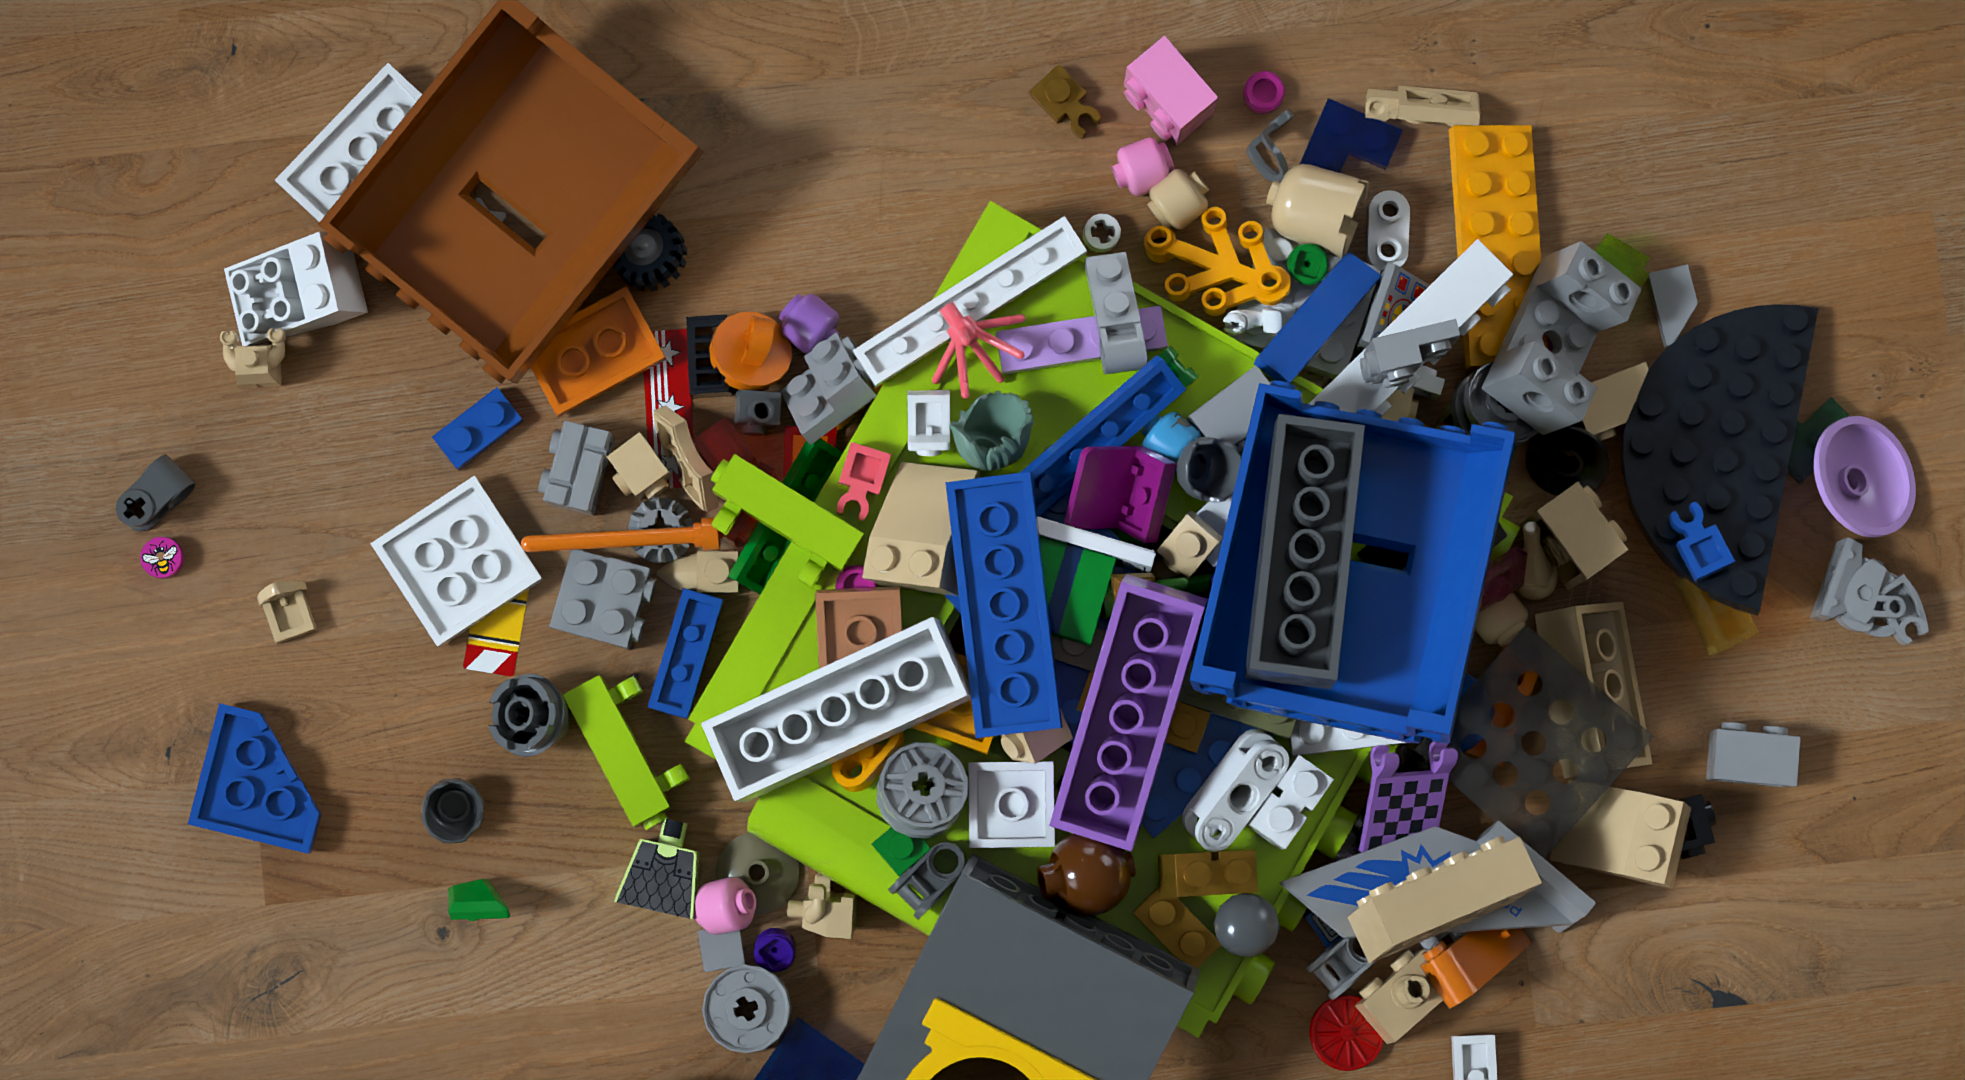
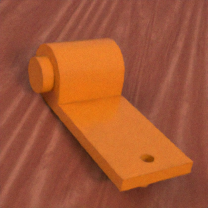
M1522 928L1468 931L1447 946L1443 940L1431 946L1422 953L1425 961L1420 967L1447 1007L1452 1008L1477 992L1532 943Z

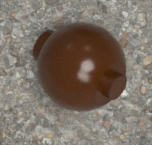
M1074 833L1065 837L1056 845L1050 855L1048 864L1038 866L1037 879L1043 898L1045 900L1057 898L1062 907L1082 916L1101 915L1119 905L1129 890L1131 877L1136 875L1135 862L1131 852H1125L1122 848Z

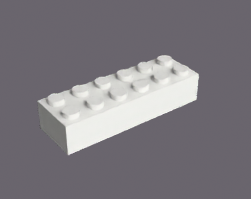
M931 617L701 724L734 801L746 803L970 701V685L942 621Z

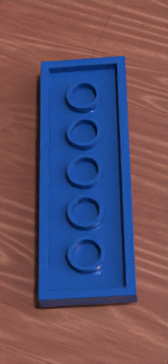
M1032 472L945 482L976 738L1063 728Z

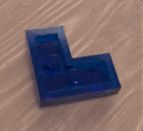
M1328 98L1300 164L1313 165L1340 173L1349 154L1386 170L1403 130L1378 119L1365 118L1364 113Z

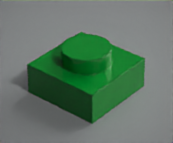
M892 827L871 844L898 876H901L931 849L922 838H910L895 831Z

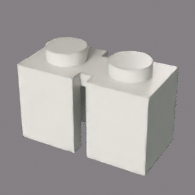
M1293 756L1289 761V767L1285 775L1274 788L1277 792H1283L1279 797L1270 793L1246 824V827L1277 849H1286L1307 819L1300 812L1302 810L1305 812L1312 811L1334 779L1302 756Z

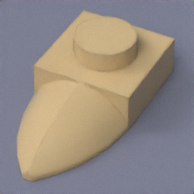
M697 551V553L687 554L672 562H668L657 571V576L668 585L681 591L685 588L702 594H739V582L728 577L739 557V552Z

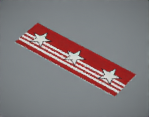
M687 329L651 331L667 360L644 372L647 442L672 474V477L666 481L669 485L668 488H683L679 482L683 475L674 456L666 457L660 443L654 422L653 410L667 406L687 421L690 436L694 443L692 399L689 393Z

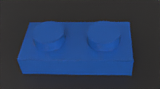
M496 387L438 431L432 438L459 471L520 425L523 419L500 389Z

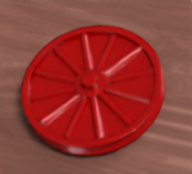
M1341 995L1334 1000L1329 999L1315 1011L1311 1019L1309 1036L1312 1048L1318 1058L1331 1068L1341 1071L1361 1069L1373 1062L1382 1049L1384 1040L1355 1007L1362 1000L1360 997Z

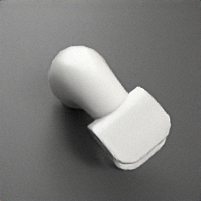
M1284 306L1264 307L1262 311L1234 310L1224 317L1223 321L1226 327L1223 329L1232 336L1263 326V331L1266 333H1278L1287 323L1286 309Z

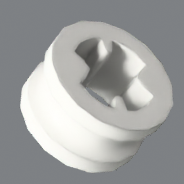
M1108 214L1094 215L1087 221L1083 229L1084 243L1090 250L1096 253L1110 251L1116 246L1120 238L1121 228L1117 220ZM1103 223L1104 229L1112 230L1113 237L1109 235L1106 239L1107 243H1100L1099 237L1091 236V230L1095 231L1097 228L1095 224Z

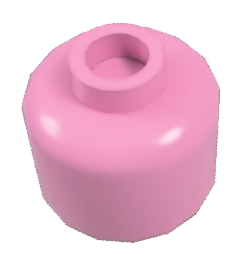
M1151 137L1121 147L1117 152L1118 164L1112 166L1118 187L1121 189L1127 186L1130 193L1136 197L1149 193L1152 187L1166 178L1175 169L1166 144L1164 142L1158 144Z
M728 877L705 883L696 894L694 918L708 933L714 935L745 929L754 917L757 905L755 894L742 879L737 877Z

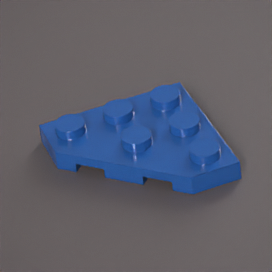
M219 703L188 825L311 854L322 813L264 715Z

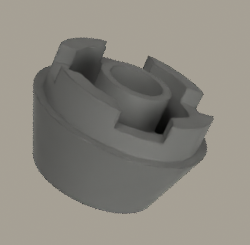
M529 673L508 679L500 684L491 696L489 703L494 705L492 710L493 725H488L490 733L500 746L512 754L523 757L540 754L559 743L569 730L571 710L563 694L551 681L541 675Z

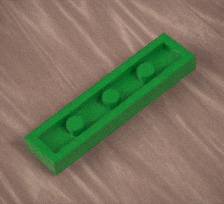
M821 438L812 445L806 440L782 483L810 501L815 502L843 452ZM759 522L728 577L760 595L791 541Z

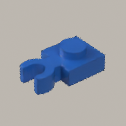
M1693 502L1689 506L1690 513L1693 515L1692 522L1686 523L1681 521L1676 511L1671 512L1669 522L1676 532L1685 536V539L1677 542L1676 547L1692 578L1697 582L1732 566L1735 560L1716 524L1704 529L1702 525L1703 510L1698 503Z

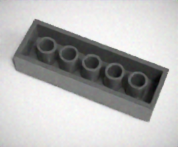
M1278 414L1272 431L1244 676L1246 679L1330 690L1337 681L1365 425Z

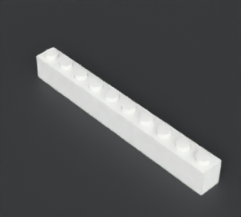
M1477 239L1378 337L1452 319L1457 320L1459 332L1464 336L1480 321L1481 318L1476 312L1488 302L1494 307L1511 290L1506 283L1513 276V273ZM1364 349L1309 404L1314 405L1316 401H1325L1338 405L1341 411L1356 413L1358 409H1367L1378 412L1383 416L1392 407L1387 399L1398 389L1405 394L1422 376L1416 370L1414 376L1409 378L1408 383L1391 388H1384L1383 382L1373 385L1372 382L1365 383L1360 368V359L1364 358ZM1440 359L1432 360L1430 362L1433 365H1435ZM1232 496L1224 502L1209 501L1196 513L1222 537ZM1222 541L1204 561V564L1211 571L1216 568Z

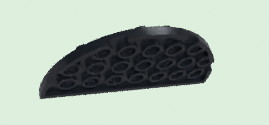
M1781 304L1753 306L1719 315L1694 327L1673 342L1651 365L1623 428L1621 471L1622 475H1624L1630 509L1649 545L1660 559L1682 580L1685 577L1695 586L1709 594L1708 597L1719 603L1757 616L1761 609L1819 308ZM1693 502L1698 503L1703 510L1702 525L1704 529L1716 524L1735 560L1732 566L1697 582L1692 578L1676 547L1677 542L1685 539V536L1676 532L1669 522V516L1674 511L1678 513L1681 521L1686 523L1692 522L1693 515L1690 513L1689 506Z

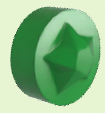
M1303 243L1290 251L1286 265L1289 275L1296 282L1303 285H1313L1325 277L1329 262L1326 253L1320 247L1310 243Z

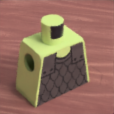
M665 819L662 823L658 842L644 839L639 840L616 894L615 902L695 919V898L698 891L700 852L682 848L687 823Z

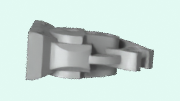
M1849 537L1836 542L1810 616L1811 619L1826 621L1834 618L1841 626L1850 631L1866 633L1878 638L1893 635L1902 646L1912 642V639L1905 632L1907 624L1915 626L1918 636L1929 632L1920 595L1904 574L1897 576L1887 571L1883 566L1884 562L1873 558H1862L1863 544ZM1874 621H1885L1887 625L1877 626L1874 624Z

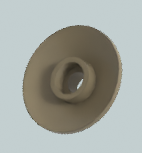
M749 832L733 839L721 853L717 864V880L737 877L742 879L753 891L757 902L754 914H767L784 906L795 893L799 882L800 870L798 860ZM756 864L763 866L765 869V875L759 881L753 880L749 875L750 868Z

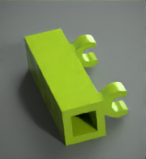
M736 454L733 455L730 462L723 459L711 477V481L716 483L712 489L714 494L726 501L711 524L712 527L727 536L741 512H744L812 554L797 578L812 589L827 564L843 572L865 539L864 533Z
M598 675L563 694V697L632 826L638 828L643 825L647 831L668 819L665 812L673 809L665 793L689 781L690 778L681 764L656 777L618 705L643 693L637 679L632 676L609 689L604 678Z

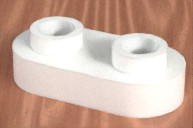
M1392 190L1377 194L1368 207L1366 258L1369 264L1381 269L1380 273H1382L1388 262L1402 267L1407 260L1409 251L1410 206L1402 194ZM1386 204H1391L1395 206L1397 214L1393 217H1388L1383 213L1382 207ZM1385 244L1392 245L1395 249V255L1392 257L1384 256L1381 252V246Z

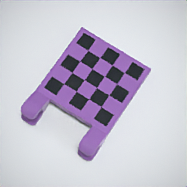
M1433 741L1429 747L1431 770L1395 773L1399 766V756L1394 752L1388 753L1390 749L1387 745H1377L1372 748L1370 756L1372 779L1359 846L1361 853L1435 826L1439 827L1449 772L1455 766L1458 759L1456 749L1447 748L1448 743Z

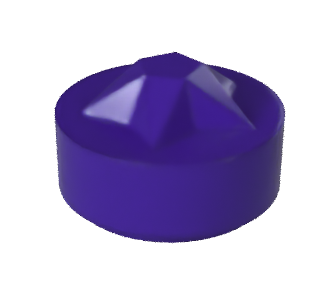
M769 928L758 935L754 945V958L760 967L770 972H779L787 969L793 963L796 943L789 932L781 928Z

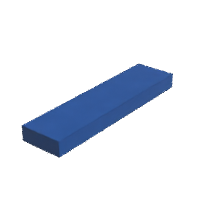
M1348 251L1257 356L1254 365L1275 381L1291 384L1376 285L1381 275Z

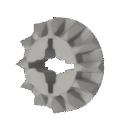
M658 497L642 502L631 514L628 530H642L656 526L659 513H661L665 525L672 526V528L693 527V521L689 512L676 500ZM691 543L662 545L661 548L659 545L634 546L633 549L645 560L653 563H668L681 557L688 550Z

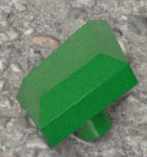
M478 879L456 884L448 888V913L451 920L467 919L469 921H477L479 919H501L511 916L509 908L489 879Z

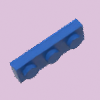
M683 588L648 708L684 719L689 718L724 600Z

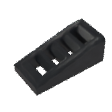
M727 314L686 317L689 393L691 399L732 396V387L724 381L726 377L719 372L717 366L715 369L713 366L698 367V360L710 359V352L697 351V344L711 343L713 335L696 336V328L718 327L728 317ZM721 374L722 381L699 382V375Z

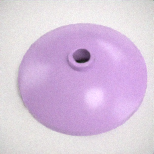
M1849 416L1840 419L1824 430L1815 448L1814 476L1821 499L1830 513L1844 527L1865 537H1882L1901 528L1910 517L1915 504L1916 482L1910 459L1899 440L1885 426L1863 416Z

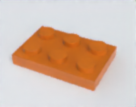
M626 286L573 314L530 368L556 416L559 418L667 359Z

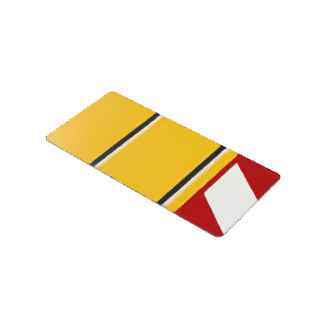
M529 590L470 628L463 663L464 669L505 676L514 675Z

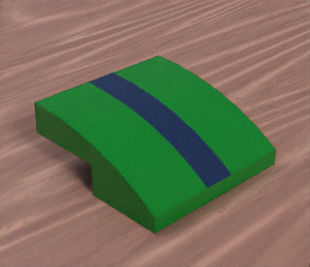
M1040 536L1051 635L1091 646L1116 558Z

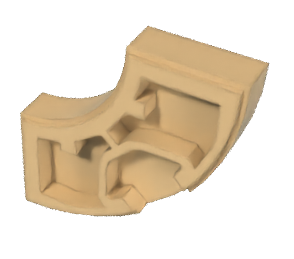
M667 406L653 410L656 430L664 453L668 458L674 456L683 477L679 479L680 484L702 510L709 512L718 508V498L712 490L715 486V483L711 481L714 472L704 463L697 452L690 436L687 421Z

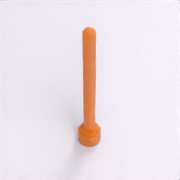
M715 517L701 518V522L693 523V527L525 536L521 540V547L526 552L694 543L695 547H703V551L720 550L721 541L720 531L711 525Z

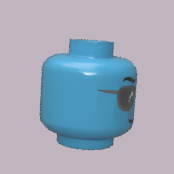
M1170 412L1163 417L1157 414L1141 431L1145 436L1142 446L1177 463L1182 449L1190 441L1203 437L1199 429L1178 412Z

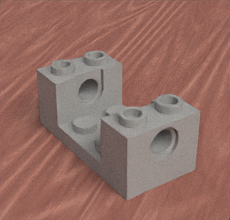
M1582 241L1542 257L1481 389L1542 435L1581 422L1597 389L1594 384L1579 374L1598 332L1628 321L1642 288ZM1543 334L1551 340L1552 352L1544 347Z

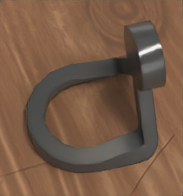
M1290 109L1275 118L1269 124V127L1265 128L1246 149V153L1256 169L1264 178L1272 183L1273 181H1282L1288 171V165L1283 154L1269 136L1295 117ZM1261 142L1277 160L1279 173L1270 169L1257 151L1256 146Z

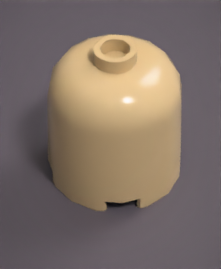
M1300 164L1293 166L1286 172L1281 183L1273 181L1267 196L1266 204L1273 206L1271 214L1273 227L1285 238L1301 244L1310 243L1317 245L1325 253L1343 258L1350 248L1359 222L1353 221L1352 217L1358 204L1365 205L1369 182L1313 165Z

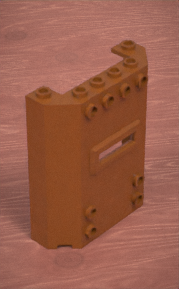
M498 0L318 225L327 232L323 239L337 251L344 254L348 249L360 255L368 262L364 269L383 284L389 279L400 288L396 295L413 309H416L420 304L430 312L431 316L427 320L445 335L452 330L463 339L459 347L477 361L480 358L483 359L486 364L482 369L501 384L505 379L517 384L704 151L551 29L518 0ZM480 181L547 234L536 249L470 196V193Z

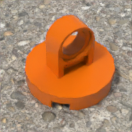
M739 312L727 317L714 332L709 346L710 362L714 369L717 366L719 372L726 377L724 381L729 386L739 390L765 391L769 386L780 381L788 371L792 359L791 342L781 334V326L771 317L758 312Z

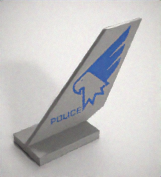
M1499 820L1474 840L1435 826L1281 881L1279 884L1342 938H1357L1347 917L1359 908L1357 901L1368 896L1369 891L1388 882H1392L1395 886L1407 880L1406 876L1424 867L1429 866L1433 870L1443 865L1444 860L1463 851H1466L1469 855L1479 850V846L1494 838L1503 836L1505 842L1518 836ZM1522 840L1542 883L1515 903L1443 933L1552 927L1557 933H1560L1585 917L1596 902Z

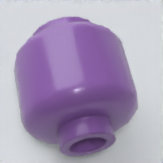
M797 294L786 305L778 318L782 321L781 334L805 354H808L815 345L828 339L836 332L839 336L841 334L836 330L840 320L838 312L816 294H807L804 297L801 294Z

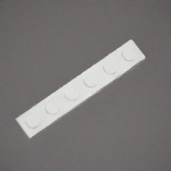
M1064 216L855 348L853 353L874 386L878 387L951 340L946 332L950 326L940 313V310L948 303L953 302L963 317L970 315L975 322L982 321L1087 254V250Z

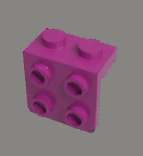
M1144 446L1085 447L1079 457L1064 519L1065 525L1078 529L1118 528L1144 543H1157L1177 463Z

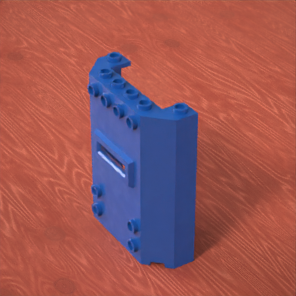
M1271 381L1270 385L1259 383L1190 676L1193 690L1206 695H1212V693L1226 695V703L1239 708L1401 742L1420 743L1422 736L1431 738L1432 741L1437 743H1451L1515 448V432L1508 431L1507 426L1496 422H1483L1482 426L1472 424L1470 435H1466L1465 430L1455 426L1444 425L1441 426L1440 430L1423 427L1424 423L1417 419L1401 417L1398 421L1382 419L1381 414L1367 409H1358L1356 413L1341 411L1338 405L1325 401H1316L1314 405L1303 403L1302 392L1295 390L1296 387L1290 383L1283 381ZM1278 414L1365 425L1352 542L1409 554L1405 571L1350 560L1338 677L1331 690L1244 678L1272 431Z

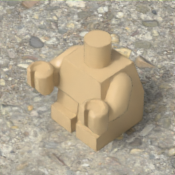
M270 328L267 336L272 344L260 346H237L239 336L236 332L230 331V334L226 331L221 332L220 341L223 343V358L229 369L235 371L236 385L238 387L282 386L281 361L285 357L284 342L286 340V333L283 329L277 328V331H275V329Z
M817 873L815 875V884H810L804 901L789 900L787 916L803 918L802 928L819 935L851 939L856 930L858 895L848 889L844 893L831 891L832 880Z

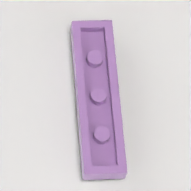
M1161 306L1138 309L1146 351L1167 349L1168 344ZM1095 316L996 331L995 333L997 338L1009 343L1025 354L1023 359H1018L998 348L1002 375L1101 360L1099 334Z

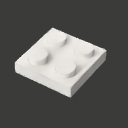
M1053 761L1038 762L1036 764L1027 762L968 763L970 848L1055 847L1054 827L1049 826L1054 811Z

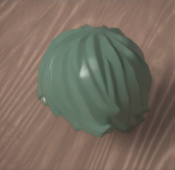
M996 391L995 394L989 392L988 395L984 393L981 397H978L966 412L960 411L959 421H952L949 425L960 456L969 465L983 471H993L995 469L1000 471L1002 468L1016 463L1024 454L1030 439L1031 428L1034 424L1031 408L1028 407L1029 401H1022L1018 395L1011 392L1009 394H1001V391Z

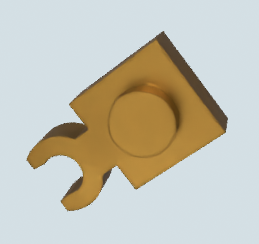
M1060 64L1029 91V95L1056 123L1066 116L1070 120L1071 131L1078 138L1082 139L1086 135L1085 130L1078 124L1080 118L1087 116L1096 124L1101 122V116L1094 107L1083 106L1080 103L1086 97L1087 92Z

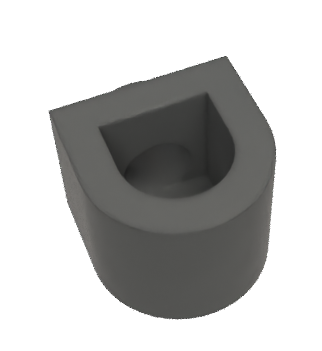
M753 390L737 391L734 426L743 428V435L766 436L767 429L780 426L781 393Z

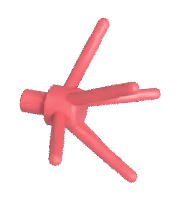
M953 302L948 303L940 310V313L950 326L946 332L950 336L951 341L932 377L934 384L940 382L956 351L961 396L964 399L969 398L970 392L965 348L968 346L972 348L998 383L1004 381V376L978 343V338L1018 359L1024 358L1025 354L1023 351L987 333L983 329L1021 323L1025 321V315L1018 314L975 322L970 315L963 317Z

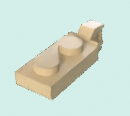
M1399 85L1397 91L1368 89L1365 118L1382 122L1387 121L1389 118L1394 120L1403 119L1412 124L1438 122L1446 123L1451 127L1453 125L1479 126L1481 111L1479 94L1477 92Z

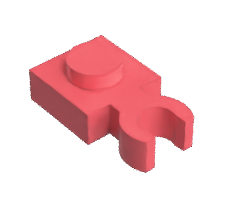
M851 442L838 483L850 488L849 492L839 499L836 507L837 514L842 515L846 503L854 501L859 504L861 509L858 520L864 521L869 512V504L865 498L866 494L871 493L879 496L891 454Z

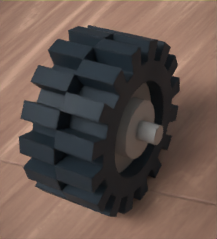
M658 213L657 217L653 215L613 264V268L628 285H634L637 290L644 291L646 286L650 291H658V283L666 288L670 285L667 278L672 276L677 280L681 275L677 271L678 266L685 268L686 260L682 257L683 255H688L687 247L683 244L685 240L670 220L668 221L664 215Z

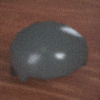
M1211 437L1196 438L1182 449L1177 461V481L1187 495L1202 501L1224 502L1233 495L1242 455L1238 447L1232 442Z
M461 778L443 779L426 792L422 800L421 820L430 836L443 843H462L467 841L481 826L484 818V800L477 788Z
M1241 893L1232 895L1219 906L1214 921V928L1217 940L1227 952L1241 957H1256L1267 952L1275 943L1280 924L1276 909L1264 897L1253 893Z

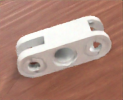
M1251 729L1244 732L1187 804L1182 815L1184 828L1191 836L1196 837L1204 849L1211 852L1226 849L1233 843L1285 775L1289 767L1288 752L1263 730ZM1237 786H1239L1238 790L1234 794H1231L1232 791ZM1218 830L1221 831L1219 835L1212 837Z

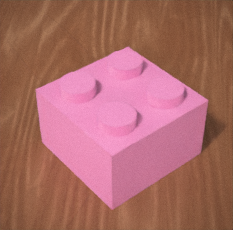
M1165 35L1126 68L1124 80L1126 90L1123 92L1125 97L1136 110L1139 111L1144 108L1153 119L1150 122L1151 127L1163 141H1167L1170 138L1177 146L1213 116L1218 96Z

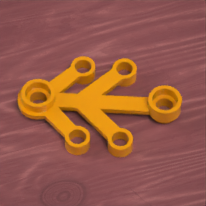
M1210 207L1202 214L1203 228L1206 233L1211 235L1218 255L1176 239L1175 233L1170 228L1164 226L1153 227L1144 237L1145 251L1152 261L1164 263L1176 257L1207 269V271L1189 277L1180 273L1172 274L1165 281V289L1168 298L1175 302L1184 301L1190 294L1208 289L1203 293L1201 300L1205 313L1210 316L1222 315L1226 309L1254 299L1264 305H1277L1288 296L1291 290L1289 274L1283 268L1271 265L1263 245V229L1258 222L1247 221L1238 230L1240 243L1244 248L1249 249L1255 269L1239 263L1226 230V214L1219 207ZM1215 217L1221 219V221L1215 225H1211L1208 223L1210 219ZM1248 232L1258 233L1253 239L1244 237ZM1158 238H1167L1166 241L1161 244H1156L1153 242ZM1231 280L1245 284L1227 292L1219 288H1210ZM1269 280L1277 281V283L1271 287L1263 285L1264 282ZM1176 284H1183L1185 286L1181 291L1171 290ZM1213 298H1218L1222 300L1221 303L1216 306H1211L1208 304V302Z

